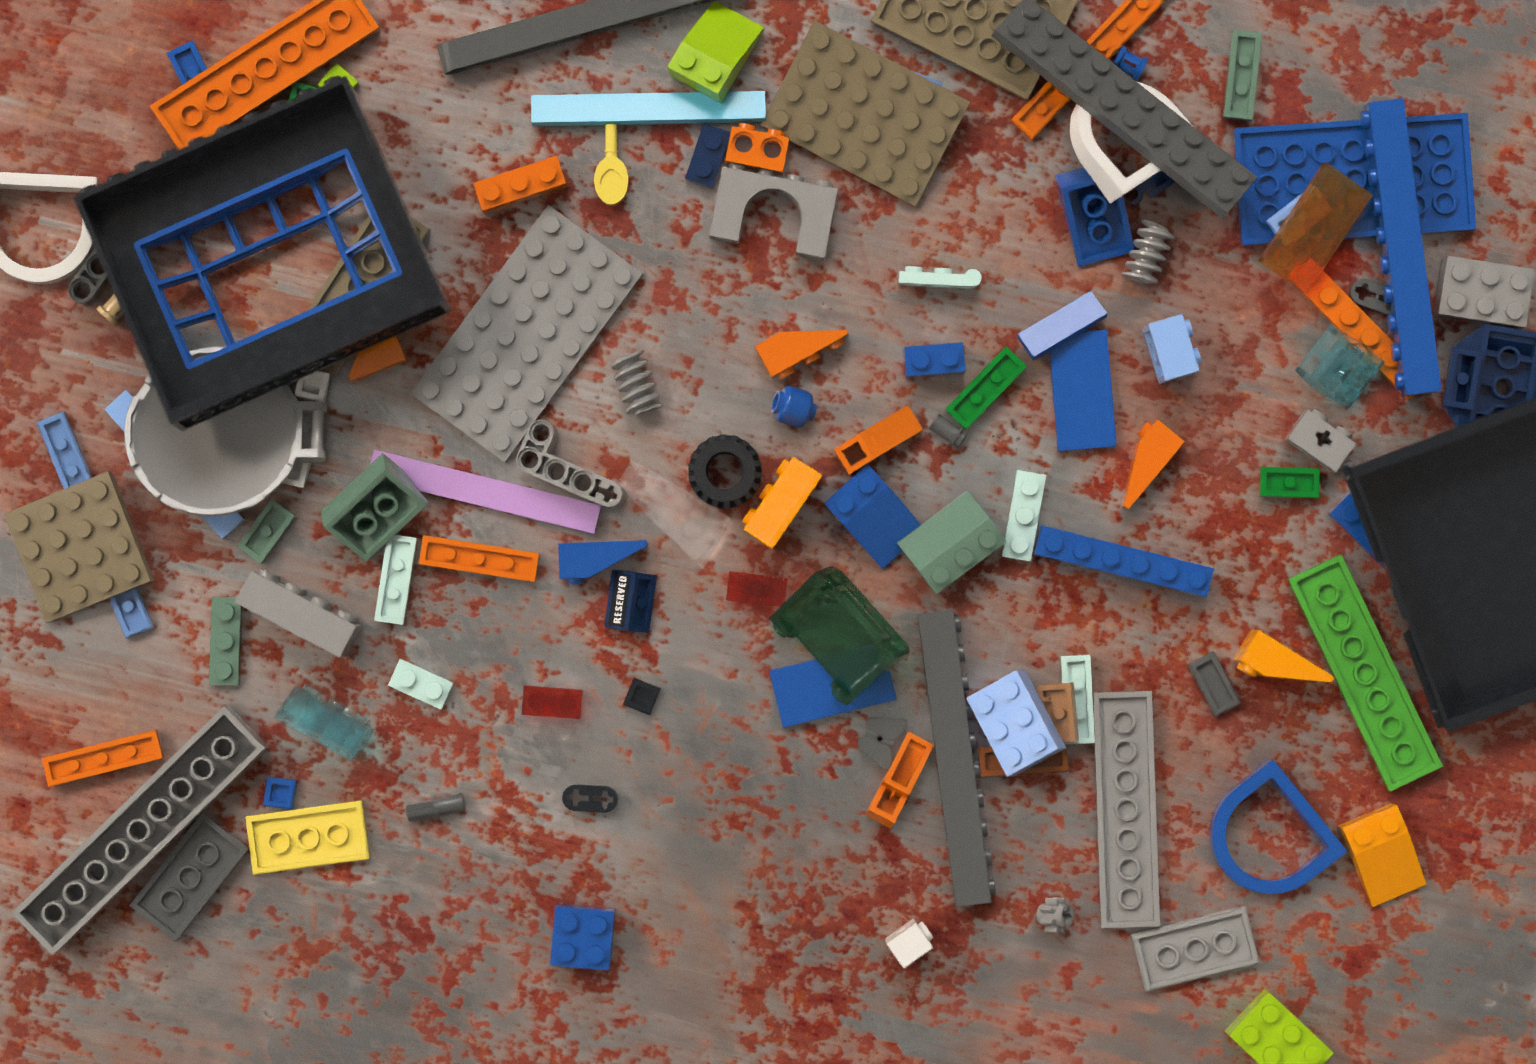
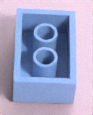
M1016 670L966 698L1007 777L1016 776L1066 748L1026 670Z

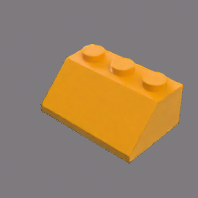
M792 457L790 462L786 459L783 460L775 472L779 476L773 486L769 483L759 495V498L763 500L757 510L751 507L742 520L746 524L743 530L770 549L775 547L823 476L795 457Z

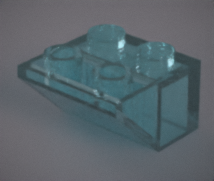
M1330 324L1295 371L1313 389L1350 408L1385 361L1348 333Z

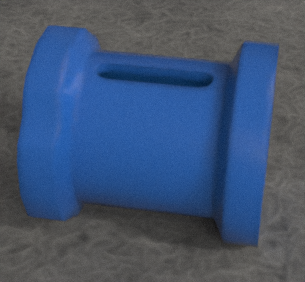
M1123 45L1114 64L1125 73L1131 75L1137 82L1149 58H1141L1127 51V47ZM1123 60H1127V61H1129V62L1135 64L1136 67H1133V66H1131V65L1125 63Z

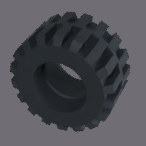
M720 434L719 436L707 438L706 441L701 442L697 449L693 451L688 465V477L692 489L706 504L721 509L735 508L746 503L756 493L762 475L761 462L757 452L747 441L735 435ZM718 455H732L741 463L743 470L742 478L736 486L730 489H720L714 486L708 478V466L712 459Z

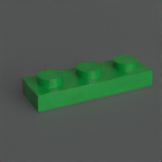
M1006 346L951 402L945 411L966 430L1027 366Z

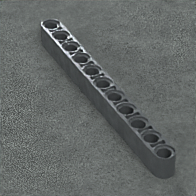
M591 0L438 44L437 50L444 74L451 75L716 0Z

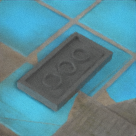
M203 812L129 906L176 942L250 848Z

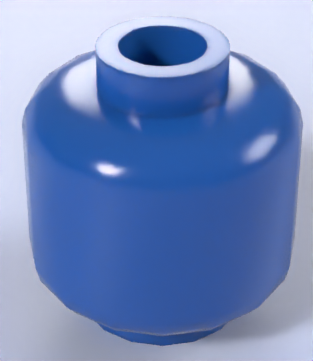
M786 386L782 391L778 390L774 395L771 405V412L775 413V418L778 422L797 428L803 427L808 420L812 421L817 410V405L813 403V397L810 392L792 386Z

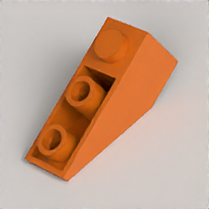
M847 330L779 332L756 345L755 350L771 378L773 379L778 376L782 380L795 372L793 367L799 363L804 362L805 366L819 359V352L829 347L830 351H833L846 343L844 338L849 333Z
M907 405L836 447L833 451L849 476L916 435L923 428Z

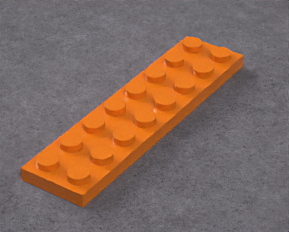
M313 0L150 105V108L178 150L189 146L188 142L196 137L204 136L207 138L216 134L215 130L226 124H235L244 116L252 113L297 82H300L377 32L379 26L361 0Z

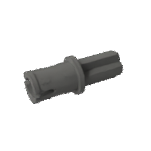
M462 793L442 798L433 796L432 800L406 806L407 818L411 822L431 817L440 819L441 815L460 811L464 812L466 810Z

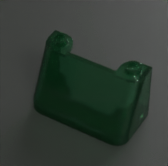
M835 566L816 571L769 617V620L774 624L773 628L777 634L783 638L797 637L834 679L831 682V693L837 701L844 703L846 706L852 704L910 652L903 638L852 581Z

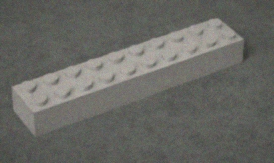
M229 705L223 706L33 891L12 914L52 956L59 953L233 784L269 746Z

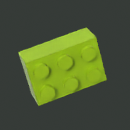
M1263 989L1224 1031L1259 1064H1324L1334 1054L1266 989Z

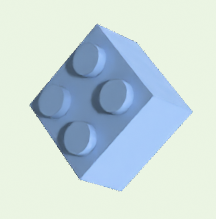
M1183 314L1150 323L1142 328L1159 384L1190 376L1199 371L1198 365L1202 364L1200 353L1197 347L1192 348L1190 337L1193 336V330L1189 319L1184 320Z

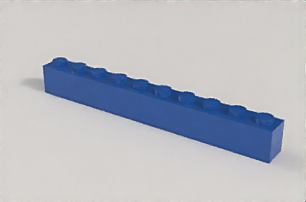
M1404 98L1369 102L1364 106V111H1361L1360 119L1362 128H1367L1368 140L1364 141L1366 158L1371 159L1372 169L1368 170V180L1370 187L1375 189L1376 198H1372L1373 215L1378 216L1379 227L1376 228V241L1378 245H1382L1383 256L1379 258L1381 274H1386L1387 286H1383V296L1385 303H1389L1391 315H1387L1388 331L1393 332L1395 344H1391V357L1393 362L1397 361L1398 373H1395L1394 376L1395 387L1397 391H1401V397L1436 393L1442 391Z

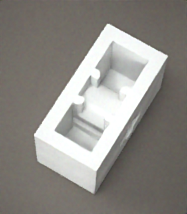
M914 918L885 938L886 944L903 968L933 948L930 940L933 939L932 934L923 921L917 924Z

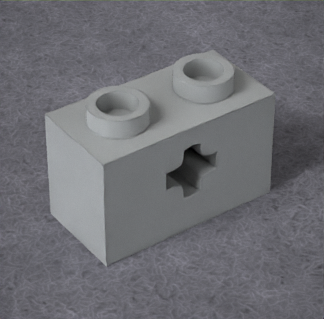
M1316 409L1312 412L1309 410L1303 411L1284 440L1330 473L1337 472L1356 445L1351 440L1353 435L1340 426L1335 429L1327 423L1328 417ZM1325 433V441L1328 443L1318 446L1317 442L1319 439L1315 435Z

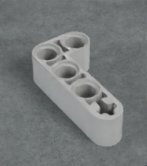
M542 419L531 423L516 457L519 469L604 507L618 509L623 506L627 495L625 489L620 484L552 455L559 437L556 426ZM546 426L550 430V435L547 440L541 442L537 439V432L541 427ZM536 453L538 456L537 465L530 469L527 468L525 464L527 456ZM556 465H563L565 469L564 476L559 480H554L552 477L553 468ZM583 476H589L592 482L591 487L586 491H580L578 487V482ZM601 487L608 491H613L614 489V492L618 494L616 500H609L607 496L598 493L599 488Z

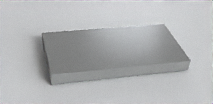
M1246 906L1131 934L1146 992L1260 964Z

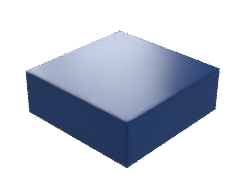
M268 776L263 806L293 810L297 780Z

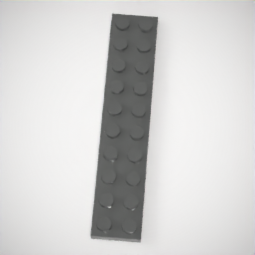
M1022 0L993 32L992 37L1222 219L1256 180V175L1034 0Z

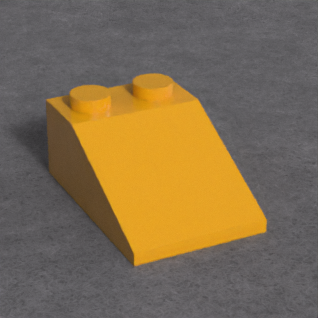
M1251 630L1233 658L1234 661L1239 663L1236 668L1250 677L1262 675L1332 682L1335 678L1260 630Z
M1390 803L1337 826L1372 907L1427 885L1410 834L1396 804Z

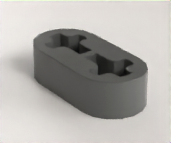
M1359 279L1351 284L1348 295L1358 306L1383 315H1391L1390 309H1386L1387 304L1378 300L1379 296L1384 298L1383 286L1385 285L1368 279ZM1363 285L1367 286L1366 291L1374 294V298L1366 296L1362 300L1358 299L1359 294L1355 292V288H1361Z

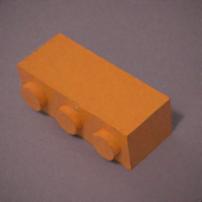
M557 155L473 183L482 212L485 215L568 188Z

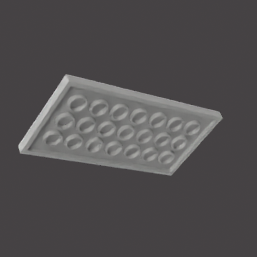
M548 205L410 394L506 463L525 437L531 423L536 421L642 277L643 273Z

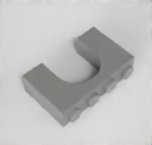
M733 163L729 164V168L722 166L709 234L710 239L738 244L743 217L748 204L755 197L763 193L778 192L791 198L801 213L802 222L796 255L819 260L825 259L838 188L832 187L833 183L823 180H816L815 184L804 182V177L787 174L786 179L775 177L774 171L758 169V173L746 171L747 167L744 165Z

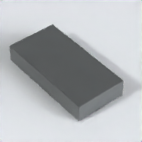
M1214 651L1187 664L1214 717L1241 704Z

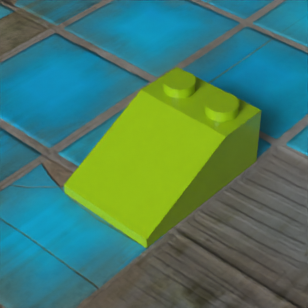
M713 1L681 42L667 66L669 73L674 79L722 103L765 28Z

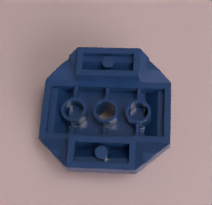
M1483 324L1451 348L1442 407L1455 427L1536 398V332ZM1499 379L1504 380L1508 384V392L1505 396L1500 395L1496 391V383Z

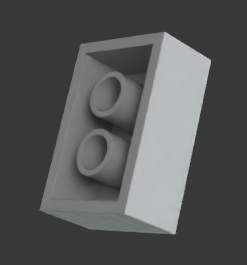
M1446 256L1441 259L1432 317L1476 324H1489L1519 330L1526 328L1535 269Z

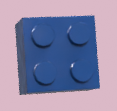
M557 903L554 914L550 965L609 970L611 967L616 908Z

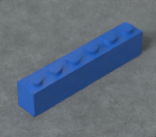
M1043 525L1039 527L1033 555L1200 597H1207L1214 568Z

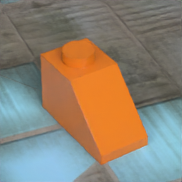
M398 335L359 352L348 375L350 381L355 383L408 362Z

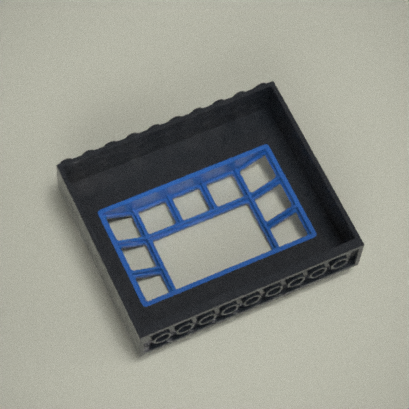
M346 76L331 77L324 82L323 86L317 89H304L297 93L296 98L290 101H277L270 105L269 110L263 113H250L242 118L243 121L236 125H223L215 130L216 134L207 138L204 136L196 137L188 142L189 146L180 150L177 148L169 149L161 154L162 158L150 162V160L140 162L134 166V170L126 174L122 172L113 174L106 179V183L97 187L96 185L86 186L79 191V195L73 197L171 425L181 431L187 430L452 311L357 93ZM346 162L358 191L338 205L330 208L318 179L338 165ZM309 183L321 213L296 225L287 227L276 202V197ZM363 201L374 225L375 232L351 247H347L335 219L340 214ZM266 202L278 227V232L251 245L244 246L233 216ZM224 221L236 250L213 262L202 265L190 236ZM322 223H327L355 286V290L235 343L207 275ZM181 240L193 269L159 280L146 250ZM381 241L393 270L386 276L364 285L354 264L353 257L376 242ZM198 280L210 309L182 319H175L163 289ZM215 319L227 347L205 357L193 359L180 329Z

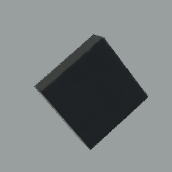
M633 678L623 705L651 715L661 688Z

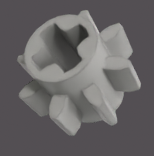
M1045 898V903L1040 904L1038 907L1037 920L1039 924L1046 925L1045 932H1065V927H1069L1072 924L1074 913L1070 905H1065L1066 898Z

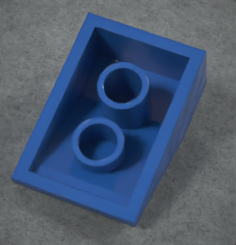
M1084 167L1055 175L1059 198L1078 267L1124 255L1134 250L1124 196L1109 203Z
M869 464L864 466L824 503L826 508L882 569L902 552L897 542L921 525Z

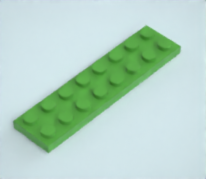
M1342 554L1287 579L1387 790L1391 792L1443 767Z

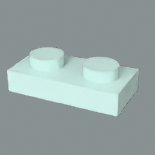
M399 659L388 686L442 710L454 682L403 659Z

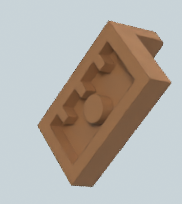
M1074 682L1037 685V693L1063 743L1079 741Z

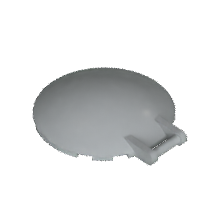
M207 347L189 352L193 359H198L225 347ZM149 375L144 380L145 383L137 395L133 397L126 416L124 430L125 447L135 475L148 492L159 501L188 514L223 516L246 510L271 495L284 482L295 463H321L326 461V451L323 450L324 415L327 414V403L321 401H297L289 385H285L187 430L181 431L170 424ZM312 415L311 449H302L303 416Z

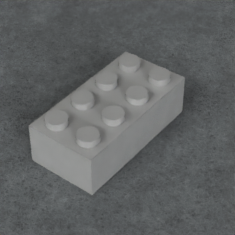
M261 568L260 571L250 572L235 603L339 658L347 657L362 628V625L356 623L358 620L357 616L345 610H339L337 613L331 609L332 603L318 596H313L312 599L305 596L307 590L292 582H287L286 585L279 582L281 576L270 570Z

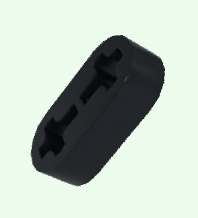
M574 784L565 789L562 800L565 807L572 811L606 813L616 807L618 794L609 786ZM574 789L579 790V795L589 796L588 801H579L578 806H574L572 800H568L567 796L572 794ZM603 791H608V796L613 797V802H609L607 807L604 808L601 802L592 801V796H601Z

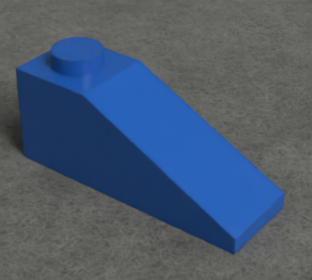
M647 540L559 543V579H566V585L584 584V578H591L648 547Z

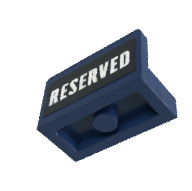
M613 569L604 626L613 629L649 633L657 575Z

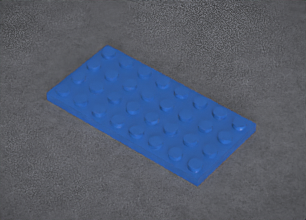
M1468 113L1406 117L1421 234L1476 230ZM1361 120L1233 129L1235 160L1257 176L1253 184L1238 200L1241 246L1281 243L1266 221L1312 185L1318 188L1332 210L1290 243L1376 237V228L1379 227L1378 216H1374L1372 211V198L1376 197L1375 189L1370 187L1368 180V170L1372 169L1371 159L1366 158L1364 141L1368 140L1367 128H1362Z

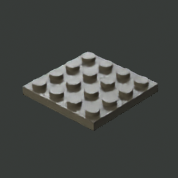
M107 471L4 514L46 623L53 622L154 581L112 471Z

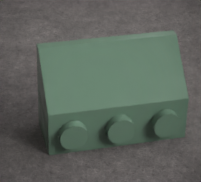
M382 453L321 510L323 527L366 562L428 505V502L405 471Z
M965 491L898 541L897 544L929 588L937 594L1007 541L972 495Z

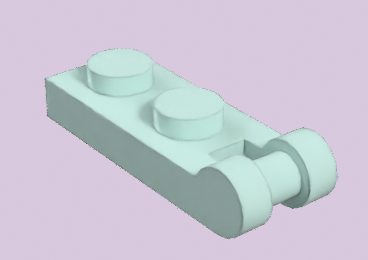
M906 266L905 271H899L898 285L974 289L981 282V274L976 269H970L965 274H952V269L934 268V273L922 272V267Z

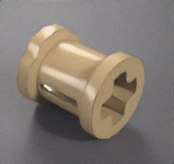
M115 294L103 306L99 305L97 307V310L111 324L117 326L119 323L118 319L123 313Z

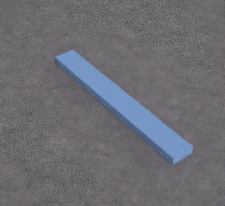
M63 411L36 422L63 488L66 489L92 478L66 413ZM138 587L109 598L126 639L154 628Z

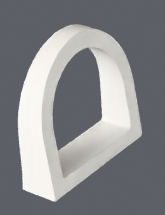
M1138 82L1146 90H1148L1160 101H1162L1174 112H1176L1179 116H1181L1188 123H1190L1186 119V117L1179 111V109L1165 95H1163L1158 90L1146 84ZM1076 104L1070 120L1072 146L1079 161L1109 203H1112L1161 171L1153 163H1149L1129 177H1124L1097 145L1091 130V114Z
M0 172V189L79 193L86 186L96 185L97 187L102 184L98 177ZM82 220V231L78 244L73 252L62 262L47 268L25 267L12 261L0 245V268L10 276L31 284L56 283L78 272L95 247Z

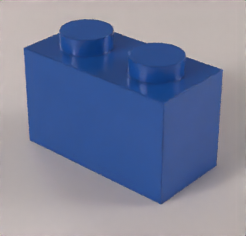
M963 342L909 346L903 349L905 378L965 373Z

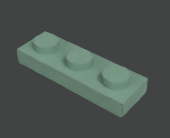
M1242 30L1232 31L1222 118L1243 121L1253 120L1262 33Z
M212 597L209 685H240L243 606L235 603L237 597Z

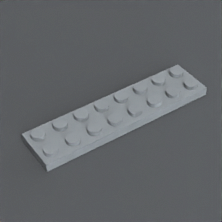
M1152 691L1093 692L1100 927L1160 926Z

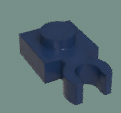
M1159 171L1132 189L1136 192L1137 197L1130 202V205L1135 206L1139 204L1146 192L1152 199L1175 183V181L1163 171Z

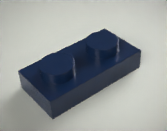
M703 123L685 180L713 189L731 132Z

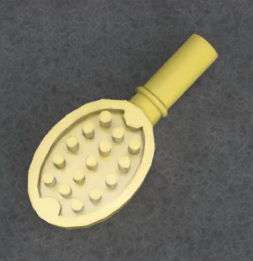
M606 124V150L604 151L606 154L605 158L596 167L594 185L602 202L613 206L619 204L625 198L629 186V177L624 163L617 156V125Z

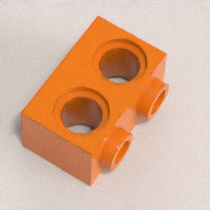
M739 123L738 127L732 126L725 164L744 165L747 169L752 170L766 169L774 171L775 174L783 175L790 137H785V132L780 130L768 129L767 133L756 131V126ZM747 138L751 141L752 147L748 152H740L736 149L735 144L739 139ZM768 144H776L780 147L781 153L776 158H769L765 155L764 148Z

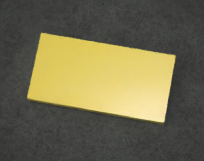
M363 800L245 817L253 875L370 859Z

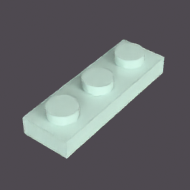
M1017 470L1005 533L1007 542L1003 544L1001 557L1031 562L1046 475Z
M394 535L386 543L374 621L404 625L418 538Z
M1090 655L1060 656L1061 683L1074 682L1079 741L1066 742L1065 744L1095 743Z

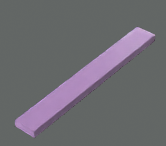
M373 450L371 463L384 453L405 471L419 491L595 534L601 505Z

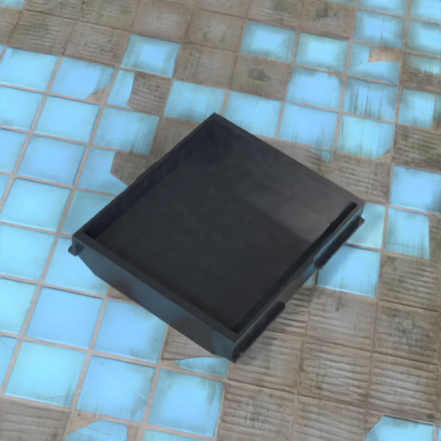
M1536 398L1355 465L1351 461L1341 465L1376 561L1383 563L1395 600L1407 628L1403 636L1437 728L1444 727L1447 732L1535 701Z

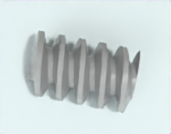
M1143 219L1141 222L1147 228H1139L1137 231L1138 235L1143 239H1135L1133 241V245L1139 250H1131L1129 252V256L1135 261L1125 262V267L1131 272H1122L1121 275L1129 280L1148 285V283H1158V280L1152 276V273L1162 272L1163 269L1156 265V262L1167 260L1160 252L1161 250L1171 249L1164 241L1165 239L1174 240L1175 236L1166 227Z
M644 350L622 356L610 366L612 370H621L614 376V379L616 381H624L618 387L619 392H628L621 399L622 402L632 403L625 410L626 414L638 415L663 406L662 404H653V401L659 397V393H650L649 390L656 384L655 382H646L645 380L652 372L642 371L641 369L648 363V360H638V357L645 352Z

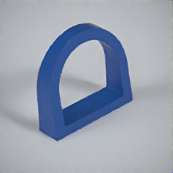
M1267 759L1228 791L1220 800L1211 819L1210 845L1218 866L1234 883L1254 892L1277 894L1297 889L1312 880L1347 852L1346 848L1273 759ZM1268 780H1270L1323 846L1320 852L1295 872L1275 880L1258 879L1240 869L1232 859L1226 843V829L1232 812L1242 800Z

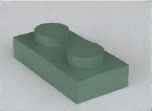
M270 499L237 547L262 564L296 515L275 500Z

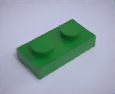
M1260 467L1259 496L1319 498L1320 468Z

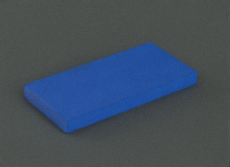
M1107 330L1081 332L1049 351L1057 452L1117 446Z
M883 643L769 670L783 728L897 700Z

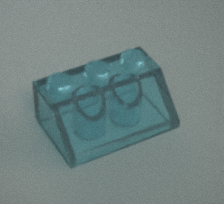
M305 684L303 687L295 686L274 718L350 761L359 759L375 730L374 727L370 726L371 720L357 712L354 716L345 712L346 706L335 699L330 698L329 702L319 697V690L308 684Z

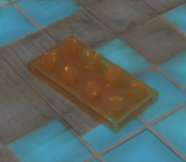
M1323 162L1258 262L1308 294L1373 194L1328 163Z

